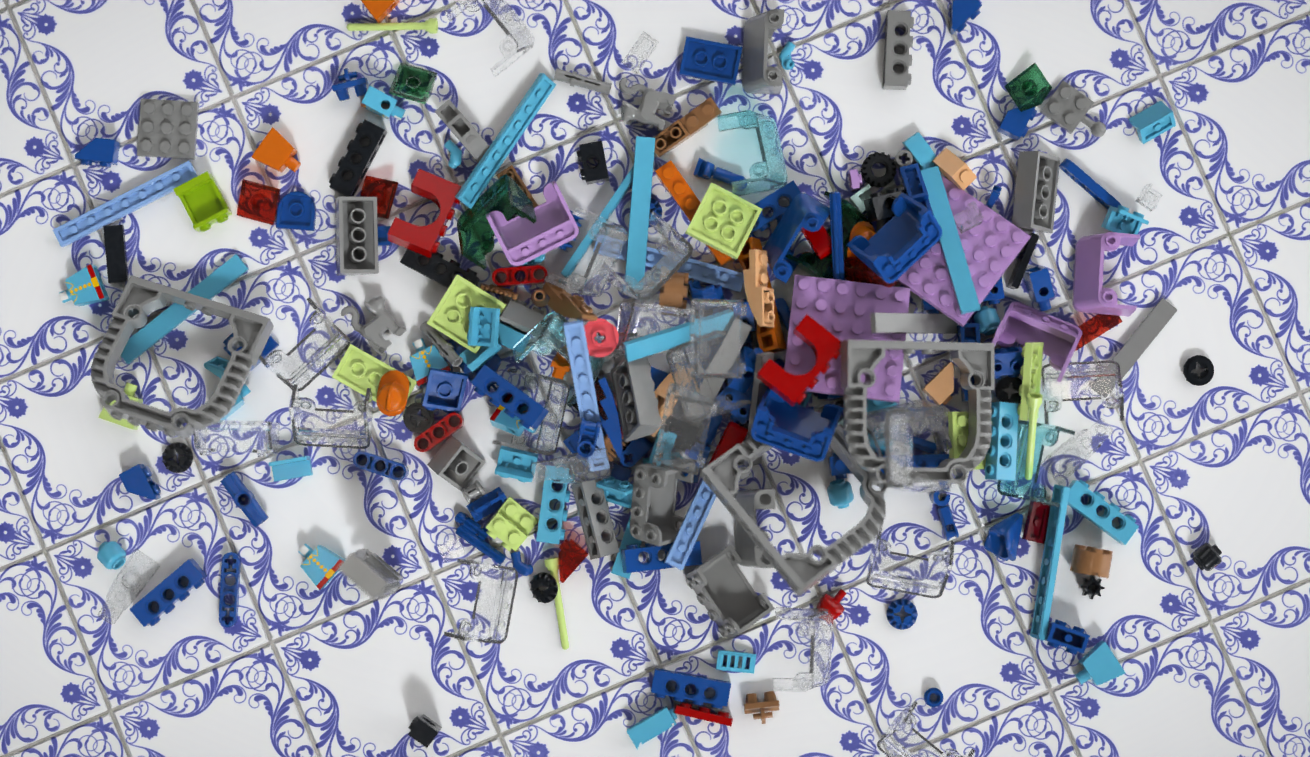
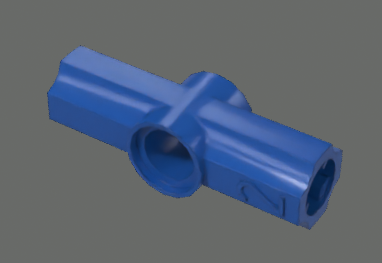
M235 472L228 474L220 481L234 499L235 504L244 512L254 527L259 526L269 518L256 501L254 494L247 489ZM243 494H246L249 498L246 505L241 503V496Z

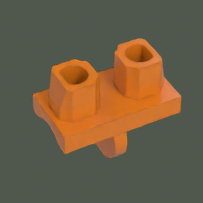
M563 346L558 350L551 363V367H554L552 377L561 380L571 369L567 346Z

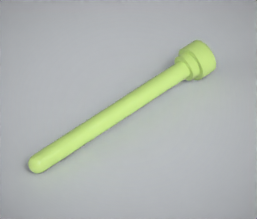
M429 18L425 22L349 23L346 28L348 31L425 30L429 34H437L438 20L437 18Z
M1035 392L1028 393L1026 401L1030 408L1025 465L1026 480H1031L1033 476L1037 413L1043 400V395Z
M559 557L544 559L545 567L550 571V575L555 578L558 585V592L554 601L562 649L567 650L569 648V641L557 571L560 559Z

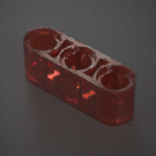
M857 257L844 259L846 281L879 284L888 288L895 286L897 280L893 283H886Z

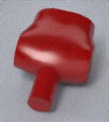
M840 589L834 597L824 594L814 612L826 623L830 624L843 613L844 607L840 601L847 593Z

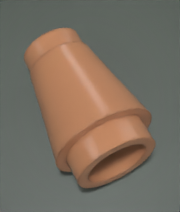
M538 288L533 291L531 300L535 306L544 307L548 304L550 297L542 288ZM538 293H542L543 298L541 300H538L536 298V296H538Z

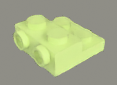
M509 496L485 525L488 529L486 533L493 539L498 537L502 540L501 545L508 551L513 549L516 552L528 537L527 535L539 522V519Z

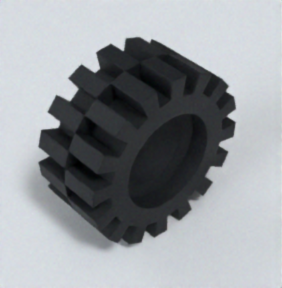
M884 152L870 154L864 160L861 168L864 182L876 188H883L890 184L896 175L897 167L894 164V159H891L889 154L885 155ZM875 163H881L885 166L886 173L884 176L876 177L872 174L871 168Z

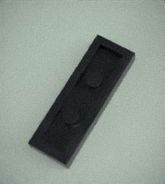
M124 225L103 226L108 283L128 282Z
M1035 233L1028 234L1031 238L1021 250L1007 284V287L1010 289H1018L1039 239V235Z

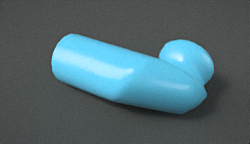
M789 41L779 54L781 66L785 70H791L795 66L790 54L796 46Z
M450 139L444 144V147L450 152L448 165L450 168L455 169L462 162V151Z

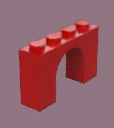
M418 169L411 184V192L433 201L438 206L440 214L433 223L426 226L413 225L395 217L387 233L388 241L431 258L432 254L438 251L440 237H444L446 234L448 220H452L454 217L455 205L460 204V201L455 196L461 189V186Z
M808 314L796 326L793 333L813 350L816 358L813 369L802 375H794L788 373L773 360L769 359L756 376L791 406H794L796 402L800 404L807 396L805 394L808 388L812 390L819 381L817 377L821 373L825 374L831 367L829 364L833 358L837 360L841 355V341Z

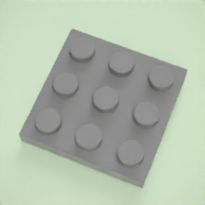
M141 99L137 156L195 160L199 103Z

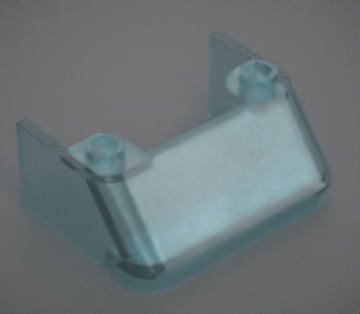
M750 110L717 116L719 132L738 128H756L763 160L762 162L754 163L750 167V179L732 182V193L737 196L783 188L787 184L788 175L775 120Z
M557 312L549 313L513 347L515 361L519 363L531 351L539 356H547L555 350L570 363L563 323L569 321ZM590 356L594 383L604 364V357L595 358ZM574 383L564 391L569 408L577 402Z
M1018 420L1016 480L998 481L997 490L1004 496L1059 507L1060 503L1045 500L1046 488L1044 485L1037 483L1044 446H1054L1058 441L1059 433L1075 435V431L1055 425L1037 423L1033 476L1031 480H1026L1025 465L1029 421Z

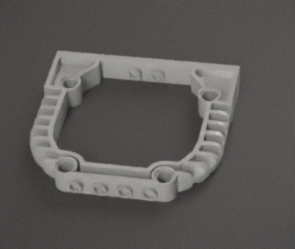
M131 275L111 314L113 320L109 324L108 330L104 334L103 340L93 357L91 380L95 390L101 396L100 402L112 418L117 420L126 419L132 425L139 426L141 424L148 430L153 432L159 430L169 437L188 438L193 435L195 430L205 429V427L218 423L220 419L228 415L241 393V389L252 366H256L274 325L268 317ZM167 301L183 305L191 311L199 310L207 316L215 315L228 319L233 330L234 337L227 344L228 350L232 355L220 382L210 399L195 410L179 407L171 412H167L130 400L123 389L115 385L113 381L116 364L133 330L145 326L148 320L147 316L165 307ZM183 423H186L184 427L180 428Z
M882 340L841 341V388H844L843 436L845 446L851 458L860 468L869 472V477L874 483H885V487H897V483H903V487H915V483H921V487H933V484H940V487L952 488V484L963 483L967 479L968 472L974 470L984 460L990 448L992 437L991 390H995L994 343ZM885 350H903V354H915V350L921 351V354H933V351H951V360L962 372L960 385L965 390H968L969 434L967 445L959 458L945 459L937 468H899L892 459L875 455L869 445L867 436V388L874 385L876 381V375L873 370L885 357ZM862 373H863V374L865 375V377H866V380H865L864 383L861 381V378H860ZM971 376L974 377V384H972L970 381ZM880 469L884 471L883 478L879 476ZM954 469L957 472L956 478L952 474Z
M841 424L837 425L830 447L861 483L859 488L860 496L868 506L865 517L859 524L826 548L821 545H814L808 550V553L787 552L781 556L768 540V534L763 529H759L755 518L751 514L748 515L735 499L738 494L739 480L745 479L750 475L753 461L770 450L772 446L758 442L751 436L701 470L700 477L798 597L871 542L881 530L885 520L886 504L884 494L887 487H885V483H874L869 477V472L860 468L851 458L845 446L844 426ZM743 464L747 469L741 470L737 465ZM880 470L879 476L883 478L884 474ZM877 485L881 490L875 491L872 486ZM818 554L821 560H814L812 555Z

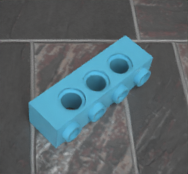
M991 402L992 437L990 448L986 454L984 469L986 480H1016L1018 403Z
M546 465L537 542L560 544V540L564 541L565 529H562L563 521H567L568 510H565V502L570 500V491H567L568 483H572L573 472H570L568 467ZM555 480H560L563 483V488L560 491H555L552 487ZM551 500H559L560 508L558 510L551 509ZM550 518L557 520L558 526L556 529L548 527L547 522Z
M1073 480L1068 486L1070 487L1068 505L1121 545H1126L1139 528L1135 524L1136 520L1128 514L1124 516L1120 513L1121 509L1114 503L1108 504L1104 501L1105 497L1099 492L1095 491L1093 493L1089 490L1090 486L1083 480ZM1083 494L1089 497V502L1086 505L1081 503V496ZM1100 505L1104 508L1102 516H1098L1096 513V509ZM1115 517L1120 520V525L1117 528H1114L1112 525V520Z

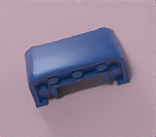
M903 192L892 203V212L895 216L869 240L858 235L846 244L852 253L886 283H893L901 277L942 236V229L930 209Z
M799 193L794 197L763 248L764 251H767L768 264L776 278L784 283H787L797 267V264L793 261L794 251L789 248L802 227L810 232H816L822 227L830 214L829 207L808 194Z
M767 387L757 408L751 435L758 442L812 461L820 462L827 455L843 407L827 404L820 413L797 404L791 406L772 389Z

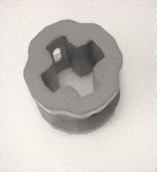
M901 150L895 156L894 164L898 169L899 167L910 165L913 161V156L909 151ZM902 156H905V160H908L904 164L900 160Z
M475 480V483L466 489H460L469 504L478 496L486 494L478 480Z

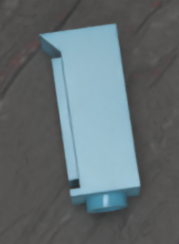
M665 706L628 728L627 733L638 750L640 743L644 744L672 727L673 723L677 725L675 719L678 717L672 708L668 709Z

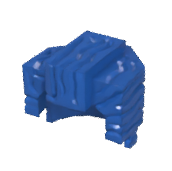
M690 280L688 282L691 299L694 306L700 310L709 311L719 307L725 299L721 285L717 284L716 288L714 285L702 288L699 280H694L693 282Z

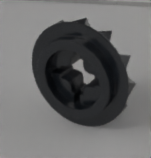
M1192 356L1183 365V374L1186 381L1192 385L1202 386L1209 383L1213 378L1214 366L1205 356ZM1196 365L1199 368L1206 369L1200 372V376L1197 373H1191V371L1196 369Z
M1009 376L1001 378L995 387L997 399L1000 402L1021 403L1019 387L1022 384V380L1018 377ZM1011 385L1012 389L1018 391V393H1013L1009 397L1008 393L1003 391V389L1009 388Z
M419 402L413 403L404 412V424L414 433H423L432 426L434 413L432 410L425 409ZM421 409V416L427 418V420H421L417 426V420L411 418V416L418 415Z
M172 443L162 453V462L166 469L173 473L184 472L192 465V450L184 443ZM176 452L178 455H185L179 459V463L175 460H170L175 456Z
M546 572L534 575L533 580L530 581L531 588L529 589L533 593V598L542 603L553 601L558 592L555 578ZM543 585L548 587V589L543 591L539 587Z

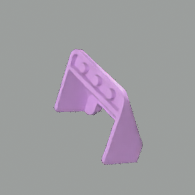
M555 181L548 183L543 189V195L547 202L508 221L500 211H492L485 214L511 265H523L577 237L579 228Z

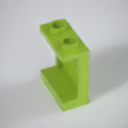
M208 171L173 189L176 196L183 203L193 223L194 230L198 232H205L212 228V224L228 220V216L232 214L212 174Z

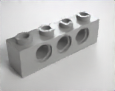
M888 10L886 13L883 89L906 90L908 85H911L912 75L908 73L909 66H912V55H909V47L913 46V36H910V28L914 26V17H911V11ZM895 28H902L904 35H897ZM894 47H901L904 51L903 54H896ZM895 65L901 66L902 69H903V72H902V73H896V72H894L893 66H895Z
M600 478L571 485L590 560L619 553L618 541L615 537L614 525L610 517L604 490L596 487V483L601 481Z

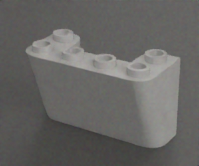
M687 461L640 464L635 468L630 517V533L635 539L658 547L674 541L679 531L677 529V522L680 521L682 523L684 517L675 515L678 479L693 483L695 464ZM688 470V476H684L682 471Z
M775 489L740 490L735 498L748 515L751 514L755 520L756 509H776ZM735 520V550L742 559L738 564L745 567L774 568Z
M732 545L727 546L686 575L687 585L695 591L699 603L706 607L709 618L716 622L720 634L728 638L740 635L775 609L765 593L757 595L737 566V563L741 562L742 559Z

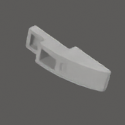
M449 99L435 110V113L479 163L490 146Z

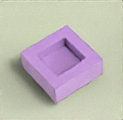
M857 169L849 170L851 191H858L860 185H863L862 175L858 174Z

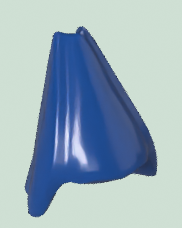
M1015 513L992 526L988 530L984 548L992 552L999 559L1015 561L1023 515Z

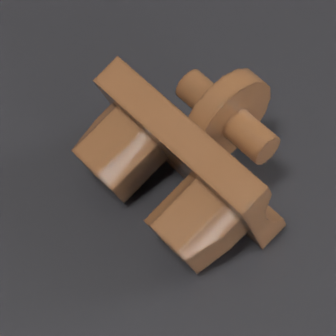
M774 691L764 693L765 702H757V695L755 693L746 694L745 714L756 713L753 714V719H761L762 724H766L765 718H773L772 712L769 711H778L780 707L779 700L776 699Z

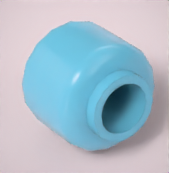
M982 306L973 316L974 322L980 325V333L985 336L996 333L1001 323L996 309L988 308V306Z
M836 479L830 482V485L827 487L830 504L838 506L839 509L848 507L849 503L854 500L851 484L845 481V479Z
M116 541L104 542L99 546L97 559L105 568L117 570L126 562V552Z

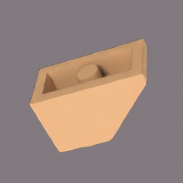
M947 148L943 149L932 160L939 167L943 175L960 190H965L977 178L966 163Z
M952 362L947 363L921 389L938 406L941 404L946 405L953 398L951 396L954 392V364Z

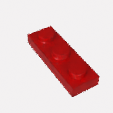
M687 702L676 704L674 710L676 714L731 726L733 717L729 716V712L718 710V713L710 712L711 708L699 706V709Z

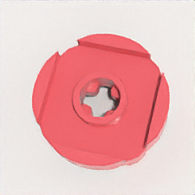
M597 318L596 321H589L584 326L589 356L603 358L615 350L619 342V334L613 324L605 319ZM596 333H599L600 336H604V339L601 340V343H598V341L594 340V337H596Z

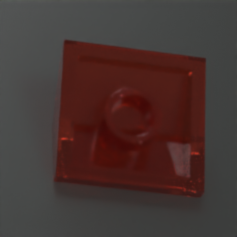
M365 176L360 197H377V218L389 219L398 182Z
M243 179L237 216L274 225L280 201V189Z

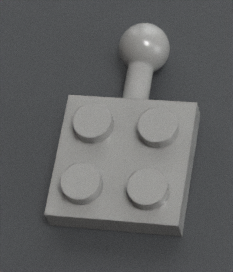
M1064 80L1040 111V113L1070 134H1072L1080 122L1091 129V133L1096 137H1101L1106 132L1104 123L1094 122L1086 116L1094 102Z

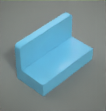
M1162 101L1129 118V123L1136 128L1139 141L1143 144L1176 126L1173 111Z
M499 343L498 347L481 346L477 354L466 349L459 356L467 367L475 373L503 347Z
M310 456L269 462V466L272 467L274 482L313 475Z

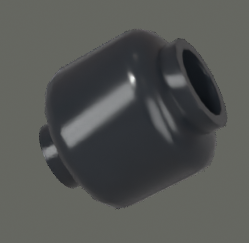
M1204 543L1193 552V561L1201 571H1211L1222 562L1220 557L1222 552L1216 544L1212 546L1209 543Z

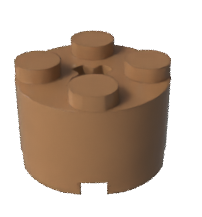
M662 271L659 309L686 311L687 300H684V298H688V286H685V284H688L689 273Z
M1075 544L1070 571L1109 578L1113 551Z

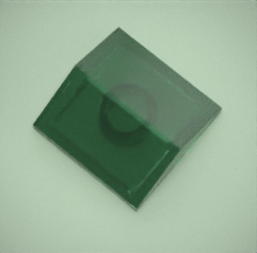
M400 63L389 94L426 104L432 94L437 73Z
M1033 63L1004 86L1021 112L1041 105L1052 89V86L1036 63Z

